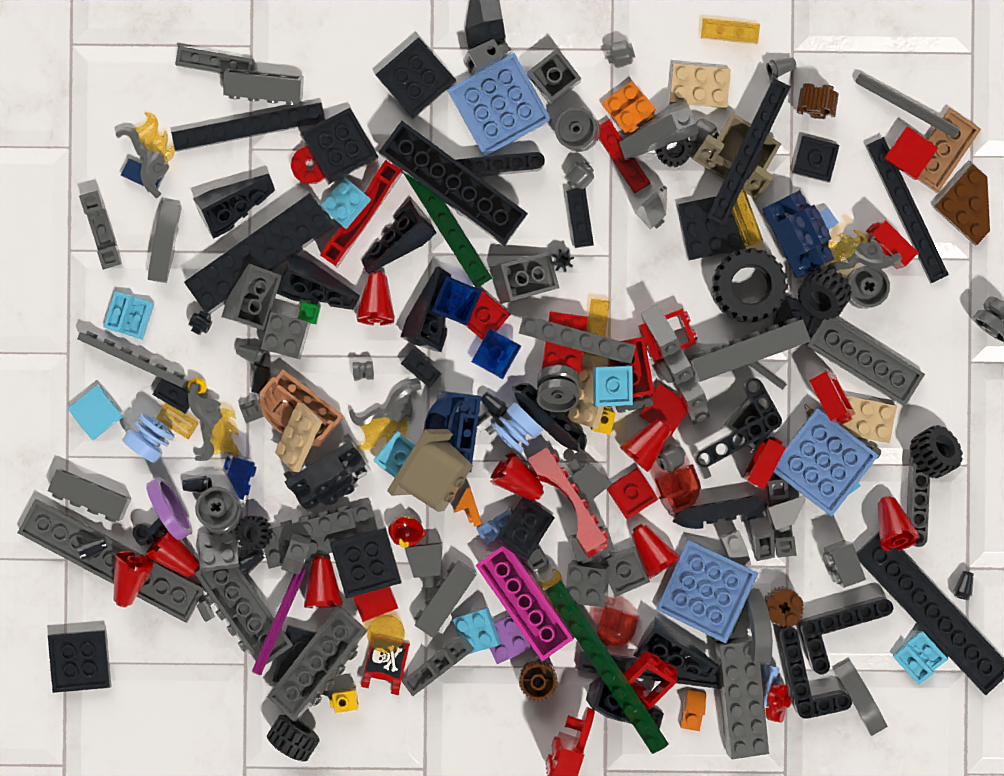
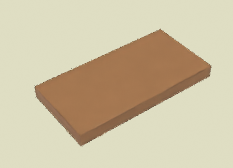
M951 108L947 109L942 118L959 127V132L955 137H951L937 128L932 131L927 140L938 147V150L917 179L936 193L941 190L981 130V128Z

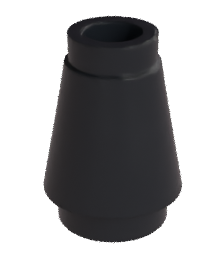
M256 364L252 371L251 392L260 394V391L265 387L271 376V368Z
M488 392L481 397V402L493 418L499 419L508 410L505 402Z
M207 476L191 478L182 482L183 491L202 494L205 490L212 488V480L207 478Z
M104 538L80 543L81 546H78L77 550L83 561H89L108 547Z
M260 550L253 551L239 558L240 567L238 568L243 575L246 573L250 574L265 557Z
M962 571L953 590L955 592L954 597L963 600L970 599L973 592L974 573Z

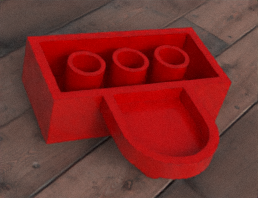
M586 707L582 719L570 715L567 716L565 727L577 730V734L575 737L559 732L558 736H554L551 744L553 752L552 755L548 754L545 763L547 776H578L585 756L584 748L592 727L595 710Z

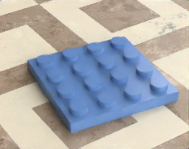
M515 53L447 90L483 156L491 155L552 120Z
M816 408L787 445L774 473L832 517L879 455L838 423L830 422L828 416Z
M688 540L656 610L727 643L759 573Z

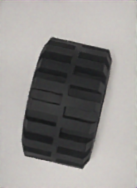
M818 267L816 270L813 269L800 285L798 299L801 301L799 303L813 317L817 316L818 319L824 318L825 320L834 319L841 314L851 299V285L847 284V278H843V274L837 273L835 269L829 270L828 267L823 269Z
M936 425L929 427L911 440L910 450L912 452L910 454L914 459V464L918 466L917 468L924 475L937 479L961 465L963 460L961 445L950 430L948 431L947 428Z
M279 715L267 734V739L278 751L294 760L303 762L308 761L320 742L318 735L309 726L299 720L293 722L287 715Z

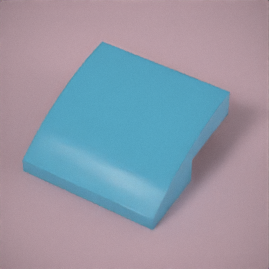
M114 291L103 327L143 340L155 303Z
M96 385L68 408L78 424L93 441L123 417L114 402L110 401L99 385Z
M923 629L910 638L893 655L894 659L918 685L933 675L934 670L948 660V656Z

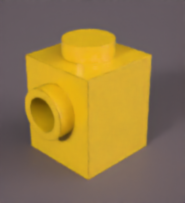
M604 406L598 429L591 427L592 431L611 435L616 415L615 412H612L611 407Z
M356 687L333 691L332 697H329L330 707L334 708L335 713L358 710L359 708Z

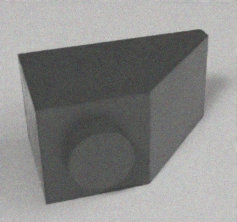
M769 517L749 520L756 561L775 558L774 532Z
M292 533L281 567L282 570L300 574L311 538Z

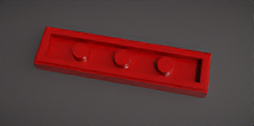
M610 119L600 125L599 141L633 193L636 194L650 185L651 182L635 158L625 161L619 144L623 139Z

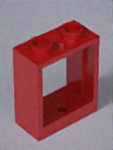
M886 220L882 222L877 221L866 230L867 235L864 238L869 243L871 239H875L881 245L886 256L891 257L900 253L902 260L894 264L895 266L893 267L895 269L906 267L919 253Z
M682 308L664 316L666 319H670L679 315L689 341L680 345L683 350L696 345L695 340H698L695 330L690 329L688 322H691L688 312H684ZM644 324L639 325L638 328L642 337H645L646 348L651 361L662 358Z
M825 371L809 380L830 422L845 424L852 420L851 416L856 413L834 373Z
M771 436L766 438L756 450L742 478L765 489L786 447L782 446L783 442Z
M645 651L623 674L647 710L651 709L677 683V669L648 651ZM647 668L664 678L651 692L634 682Z

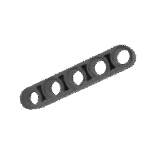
M910 456L907 516L920 534V540L912 546L923 547L928 539L930 477L924 475L917 468L918 466L913 462V457ZM919 475L923 478L921 485H917L915 482L916 477ZM920 494L922 502L917 505L914 499ZM920 514L921 521L915 524L914 516Z

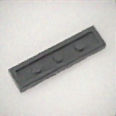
M178 46L175 65L224 74L227 68L253 71L255 60Z

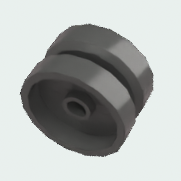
M573 107L566 109L556 120V138L563 146L572 151H587L596 145L600 137L599 121L584 108ZM580 127V131L575 132V128Z
M863 266L852 270L845 277L848 280L847 284L851 285L850 291H852L849 303L856 308L868 309L876 307L887 299L890 292V281L882 269Z
M989 296L983 303L985 310H978L973 316V321L987 334L1004 343V301Z
M554 365L546 367L538 373L537 402L539 406L550 412H566L578 405L579 376L573 368Z
M212 487L202 492L198 497L195 513L198 520L210 532L224 534L234 530L237 524L240 523L242 507L238 499L228 489Z

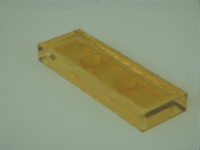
M703 18L700 38L758 44L760 24Z
M743 186L732 212L745 247H749L763 241Z
M591 298L586 332L603 337L606 336L610 301ZM587 352L583 353L584 356L603 358L601 356L590 354Z

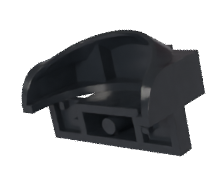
M349 433L343 437L346 442L344 445L294 476H292L290 471L284 473L286 478L284 482L287 488L295 494L300 505L306 510L316 507L318 502H322L325 506L332 505L344 495L351 494L358 487V479L366 476L368 471L371 470L361 450ZM344 461H348V464H347L346 467H345V465H344V463H343Z

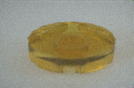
M392 615L376 617L370 622L367 629L369 644L381 653H390L397 650L405 639L403 624Z

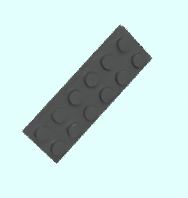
M823 318L812 335L811 342H808L806 345L903 407L906 406L925 373L836 318H830L829 320Z

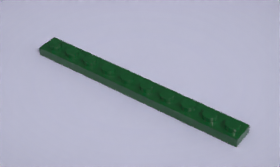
M560 580L546 589L545 593L650 752L654 754L666 748L669 743L563 582Z

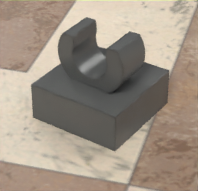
M258 399L239 405L245 423L264 417Z
M488 410L479 416L477 429L480 433L486 430L491 435L496 431L492 426L496 421Z

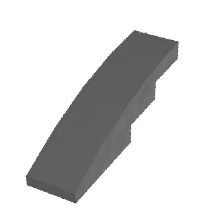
M165 202L161 204L147 279L150 281L167 283L175 252L174 245L179 229L178 222L182 210L181 205Z
M462 634L402 680V683L410 694L414 696L471 653L474 648L464 634Z

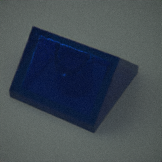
M446 276L432 312L451 321L468 326L482 290Z
M489 329L471 362L503 379L519 352L521 345Z

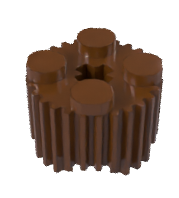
M805 83L803 88L800 89L797 113L803 115V112L807 113L814 119L824 120L828 115L833 118L836 115L839 93L834 91V86L831 85L815 87L814 84Z
M781 586L778 589H771V592L764 596L770 621L779 627L796 625L800 621L799 618H802L801 614H803L802 610H804L802 598L788 587ZM785 602V605H787V607L782 611V609H780L779 606L780 604L783 605Z
M539 659L537 661L533 660V662L529 661L523 666V670H520L519 687L526 697L529 696V699L532 698L533 701L537 700L539 702V700L547 699V696L551 697L550 694H554L553 691L557 688V674L553 666L547 663V661L543 662L539 661ZM540 677L543 681H540V684H536V681L533 679Z

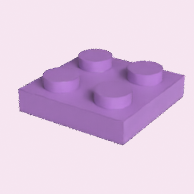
M511 616L494 623L501 641L500 645L490 648L496 664L532 649L530 643Z

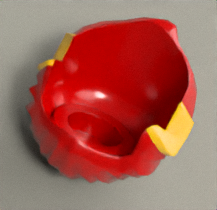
M396 517L388 526V532L393 542L403 548L416 545L426 536L422 524L414 517Z

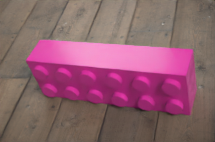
M502 546L475 565L541 661L575 638L521 558Z

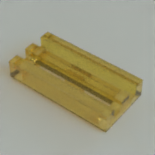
M165 403L160 414L156 417V419L186 439L191 437L199 424ZM167 409L173 411L183 419L187 420L188 422L193 424V426L190 427L187 424L180 421L179 419H177L176 417H174L173 415L169 414L168 412H166ZM165 415L188 430V434L162 417Z

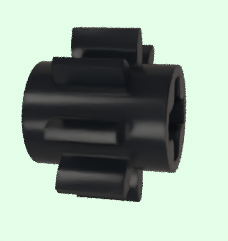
M558 249V255H551L555 259L550 265L555 264V271L561 268L565 273L567 271L566 266L573 267L570 260L574 259V257L568 255L569 250L562 253V250ZM560 256H562L563 259L566 258L567 262L564 263V266L562 265V263H558V259H560Z
M200 311L199 314L194 313L188 324L192 327L191 331L198 335H201L202 332L206 334L212 325V321L209 320L210 315L203 311Z

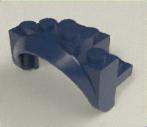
M800 190L762 209L794 271L795 278L834 260L832 251L828 247L829 240L832 239L829 230L815 204L812 206L808 204ZM784 212H786V213H788V214H790V215H792V216L786 217V215H785ZM807 251H809L808 258L805 255Z
M438 390L436 401L428 411L423 432L425 429H448L453 434L448 442L471 464L473 462L481 396Z

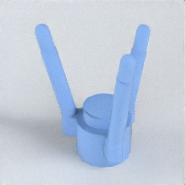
M766 664L764 669L761 668V678L764 676L763 680L768 681L764 705L768 703L766 700L772 683L774 681L775 684L779 683L781 674L779 673L780 668Z

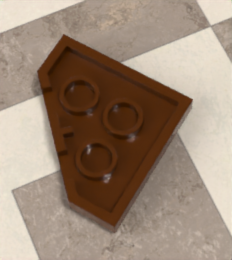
M972 164L933 208L975 246L990 232L987 176Z

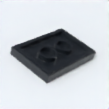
M522 497L494 540L527 562L555 517L533 501Z

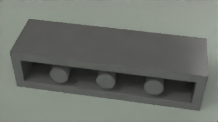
M227 68L224 72L223 95L229 96L230 99L245 97L249 101L264 99L268 103L283 101L287 105H297L303 99L304 76Z
M63 469L56 470L47 490L53 493L52 497L63 500V498L70 500L71 505L76 507L84 506L88 508V512L98 515V513L103 514L105 519L111 522L123 520L131 498Z
M459 560L456 564L454 562L450 564L446 570L449 574L445 579H440L436 585L438 589L436 593L429 595L425 601L427 606L424 611L420 609L414 617L416 620L414 626L432 638L435 637L477 575V572Z

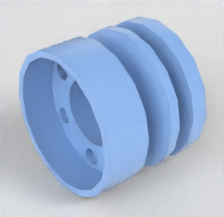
M514 402L506 411L511 419L508 421L500 417L499 419L505 425L501 428L495 422L492 426L495 428L498 436L508 446L522 453L524 449L518 443L522 441L528 446L529 442L525 436L528 434L536 438L544 429Z
M141 413L139 419L142 422L135 421L134 423L140 431L137 432L129 429L122 441L141 457L156 463L163 454L158 444L167 447L169 442L166 439L173 440L175 435L160 420Z

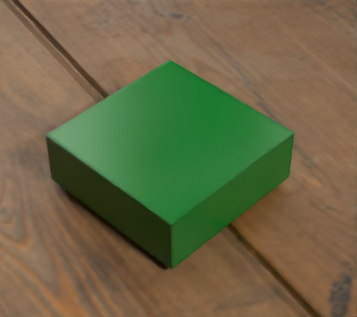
M302 302L298 319L317 325L321 306Z

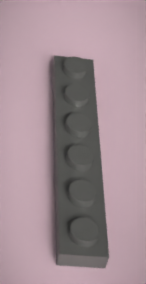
M523 315L518 333L631 364L636 348L632 344Z
M93 332L79 333L78 340L177 386L186 388L188 380L184 379V374L177 371L171 373L167 371L168 367L160 363L156 365L149 363V358L142 355L136 357L132 355V350L125 347L119 349L115 347L114 342L108 339H104V341L97 339L98 335Z

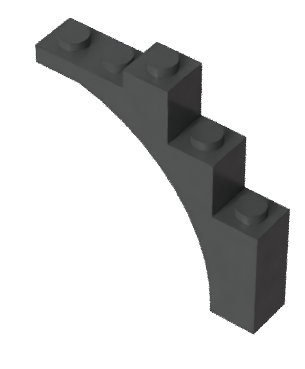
M656 305L640 313L644 325L655 342L678 388L692 424L705 421L706 418L710 417L705 393L695 378L692 366L683 353L679 340L661 309Z

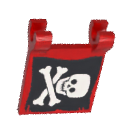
M372 636L361 687L369 688L371 678L393 682L391 694L399 695L410 644Z

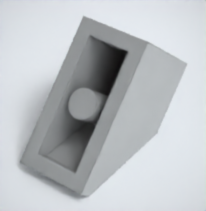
M805 496L765 508L773 530L778 529L780 533L790 529L789 525L795 523L806 501Z
M735 529L719 536L728 559L745 567L751 565L746 545L739 530Z

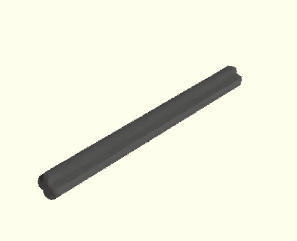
M860 73L856 78L855 82L858 85L947 135L955 137L958 134L959 127L870 77Z

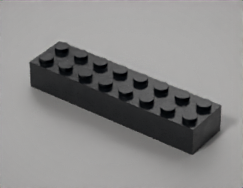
M404 121L399 123L379 150V154L504 247L528 216L526 211Z
M309 193L184 281V283L204 312L211 314L226 304L228 296L248 264L272 271L287 261L292 254L298 253L328 232L334 225L313 195Z

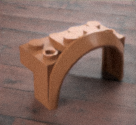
M283 369L276 378L272 377L259 394L258 403L262 414L281 435H283L295 409L288 402L295 407L297 403L305 404L322 421L312 446L318 449L344 417ZM280 401H283L274 412L275 407L280 403Z

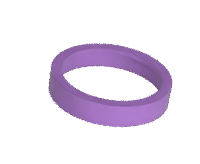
M161 477L148 482L146 489L149 499L160 520L171 535L177 540H182L192 534V526L188 515L168 483Z

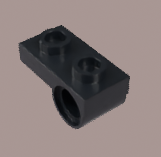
M158 518L152 525L147 522L136 525L132 530V535L140 546L149 545L157 538L155 534L159 530L163 532L166 527ZM140 527L146 528L147 535L145 537L139 534Z

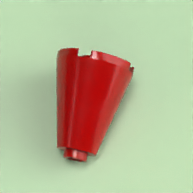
M374 271L368 275L356 315V320L359 323L366 325L380 323V326L394 323L395 316L388 278L381 271Z
M656 419L620 446V449L648 472L651 470L672 432L669 429L671 425L664 419L661 421Z
M510 451L505 455L507 459L504 462L500 460L490 477L493 480H490V482L531 501L539 500L544 493L542 483L515 452Z
M891 496L882 497L877 504L881 548L885 551L897 548V551L911 547L917 542L916 538L919 539L917 530L896 498Z
M640 524L632 529L634 532L631 534L645 574L649 579L680 560L678 554L648 525L643 526Z
M166 528L163 531L165 535L157 537L147 550L145 556L185 577L190 575L193 577L200 569L198 567L199 561L184 541L174 538Z
M121 551L115 557L113 600L120 607H127L133 604L153 569L154 562L143 554L138 557L134 556L135 552Z
M316 556L315 560L311 561L304 608L313 609V606L319 608L342 606L343 602L331 560L327 559V556Z

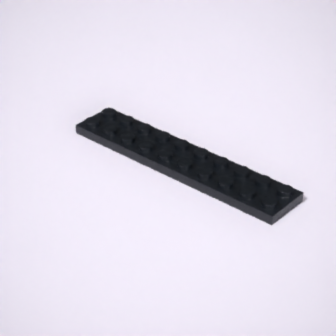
M878 531L856 552L860 564L984 695H987L1004 679V658L902 550L897 551V548H891V551L883 550L880 545Z

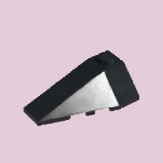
M500 0L469 1L465 26L468 49L475 48L492 39L497 44L506 41Z
M265 174L209 190L193 198V201L209 233L215 239L235 227L234 224L241 217L245 218L248 215L247 212L255 205L261 204L275 191L270 175Z
M412 200L393 217L395 221L389 228L386 227L383 230L384 236L379 242H375L361 260L368 274L423 246L436 234L430 220Z
M295 254L291 255L276 293L293 301L300 302V299L310 300L311 304L322 302L328 303L330 307L349 310L354 309L360 298L358 293L315 263Z
M440 267L435 268L405 320L401 338L414 345L442 352L447 336L445 319L449 315V310H446L447 299L450 298V273Z
M656 617L645 630L633 654L634 657L639 658L645 651H648L651 654L657 655L665 663L673 665L678 672L708 682L719 669V665L674 628Z
M601 677L590 683L586 701L593 710L606 718L632 724ZM652 707L647 711L660 729L664 713Z

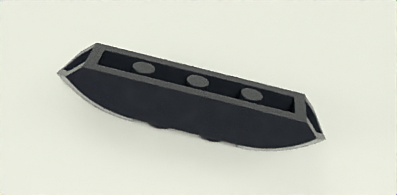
M523 382L512 386L520 407L549 435L568 449L585 452L587 444L586 434L562 412H550L539 406L537 390L530 383Z
M753 495L684 507L677 511L672 522L690 529H702L704 521H706V524L717 523L718 519L725 518V521L735 520L738 515L741 522L759 515L768 504L758 496Z

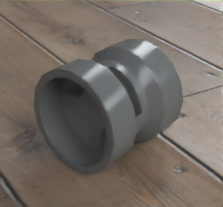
M366 361L365 363L353 362L354 381H360L362 378L374 380L373 361Z

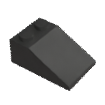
M550 251L490 267L500 304L559 289L554 266L550 265L552 262Z
M248 264L228 296L221 317L265 331L282 275Z

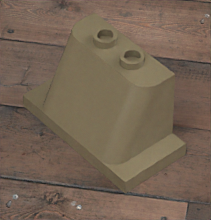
M732 113L718 137L715 139L708 134L692 160L725 179L751 123ZM769 135L742 188L743 192L756 200L774 177V175L766 170L781 146L780 142Z
M425 429L387 492L391 496L413 495L437 512L445 511L449 503L454 500L458 489L464 484L465 478L473 465L448 442L453 435L448 429Z

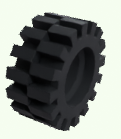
M689 137L677 141L682 148L680 155L675 157L669 155L667 152L668 145L657 149L658 159L664 165H668V167L683 165L690 158L692 152V143L688 140Z
M251 515L239 521L241 524L236 526L239 530H235V534H238L236 540H240L239 546L247 550L266 548V545L270 544L268 539H272V535H269V533L273 532V529H269L271 524L266 523L268 520L263 518V516ZM252 526H256L258 530L255 540H252L250 536Z

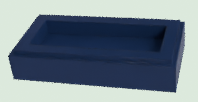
M129 158L121 176L144 186L140 173L142 164ZM164 176L157 180L155 184L157 189L159 188Z

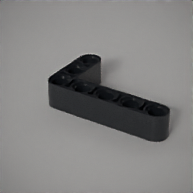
M540 152L457 159L459 163L478 177L537 172L543 169L545 164V158ZM538 157L542 163L539 166H533L531 159ZM514 159L522 161L523 164L520 168L512 166ZM495 161H501L504 166L502 169L496 170L492 165ZM478 162L484 165V169L480 172L475 171L473 168Z
M749 378L743 383V390L758 418L698 450L694 455V461L698 466L709 467L781 426L782 418L763 383L758 378ZM751 381L757 383V390L755 392H751L748 388ZM761 398H764L767 402V406L764 409L758 407V401ZM771 415L776 417V423L773 426H770L767 422L768 417ZM756 424L759 427V433L753 436L750 428ZM736 434L742 436V442L739 445H735L733 442V437ZM718 444H724L725 452L721 455L716 452ZM702 453H706L709 457L705 464L699 462V456Z
M876 597L802 619L799 623V630L811 669L820 675L826 674L830 669V662L822 638L823 634L886 617L893 612L892 602L884 597ZM886 602V609L880 611L879 604ZM867 607L868 614L866 616H861V609ZM849 612V620L843 622L842 615ZM826 618H831V625L828 627H824V620ZM808 623H812L813 630L805 632V626ZM813 642H818V648L812 651L810 645ZM823 660V667L816 669L817 661Z
M780 626L778 637L795 712L801 718L809 719L848 710L852 705V699L845 691L836 690L811 695L798 632L793 626ZM791 629L792 635L789 638H784V631ZM796 648V654L789 657L788 650ZM794 667H800L798 675H792ZM803 685L804 692L797 694L796 688ZM845 696L846 701L843 704H838V698ZM822 700H826L827 706L820 709L819 703ZM807 704L808 710L804 713L800 712V707Z

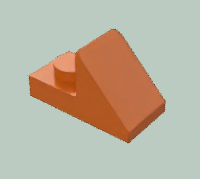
M467 487L454 513L469 508V512H466L469 523L473 522L475 527L481 525L482 522L471 487Z
M687 689L680 724L681 728L700 731L702 717L706 711V692Z

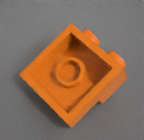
M633 81L629 82L601 104L624 135L628 132L629 134L633 133L639 128L638 124L642 121L645 123L654 117L653 113L656 111L645 94L641 93Z

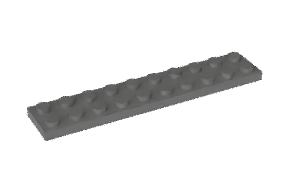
M39 499L34 500L17 532L114 584L115 557L118 552L132 551L135 552L134 556H141L137 551ZM104 538L108 548L91 560L83 561L77 550V547L81 546L80 543ZM153 561V569L137 597L188 623L205 591L204 587Z

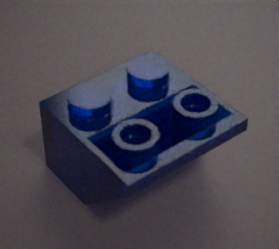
M228 452L222 470L234 493L239 499L244 500V496H248L250 491V478L254 477L257 467L254 466L255 462L251 458Z

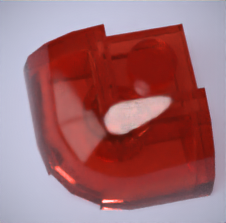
M693 464L682 466L654 479L661 495L659 499L670 514H676L693 506L699 497L701 484Z
M604 606L596 628V634L603 645L616 648L626 646L632 641L636 633L640 615Z

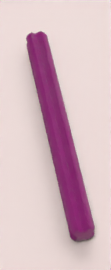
M304 568L301 569L299 575L293 574L252 669V672L256 675H262L306 573Z

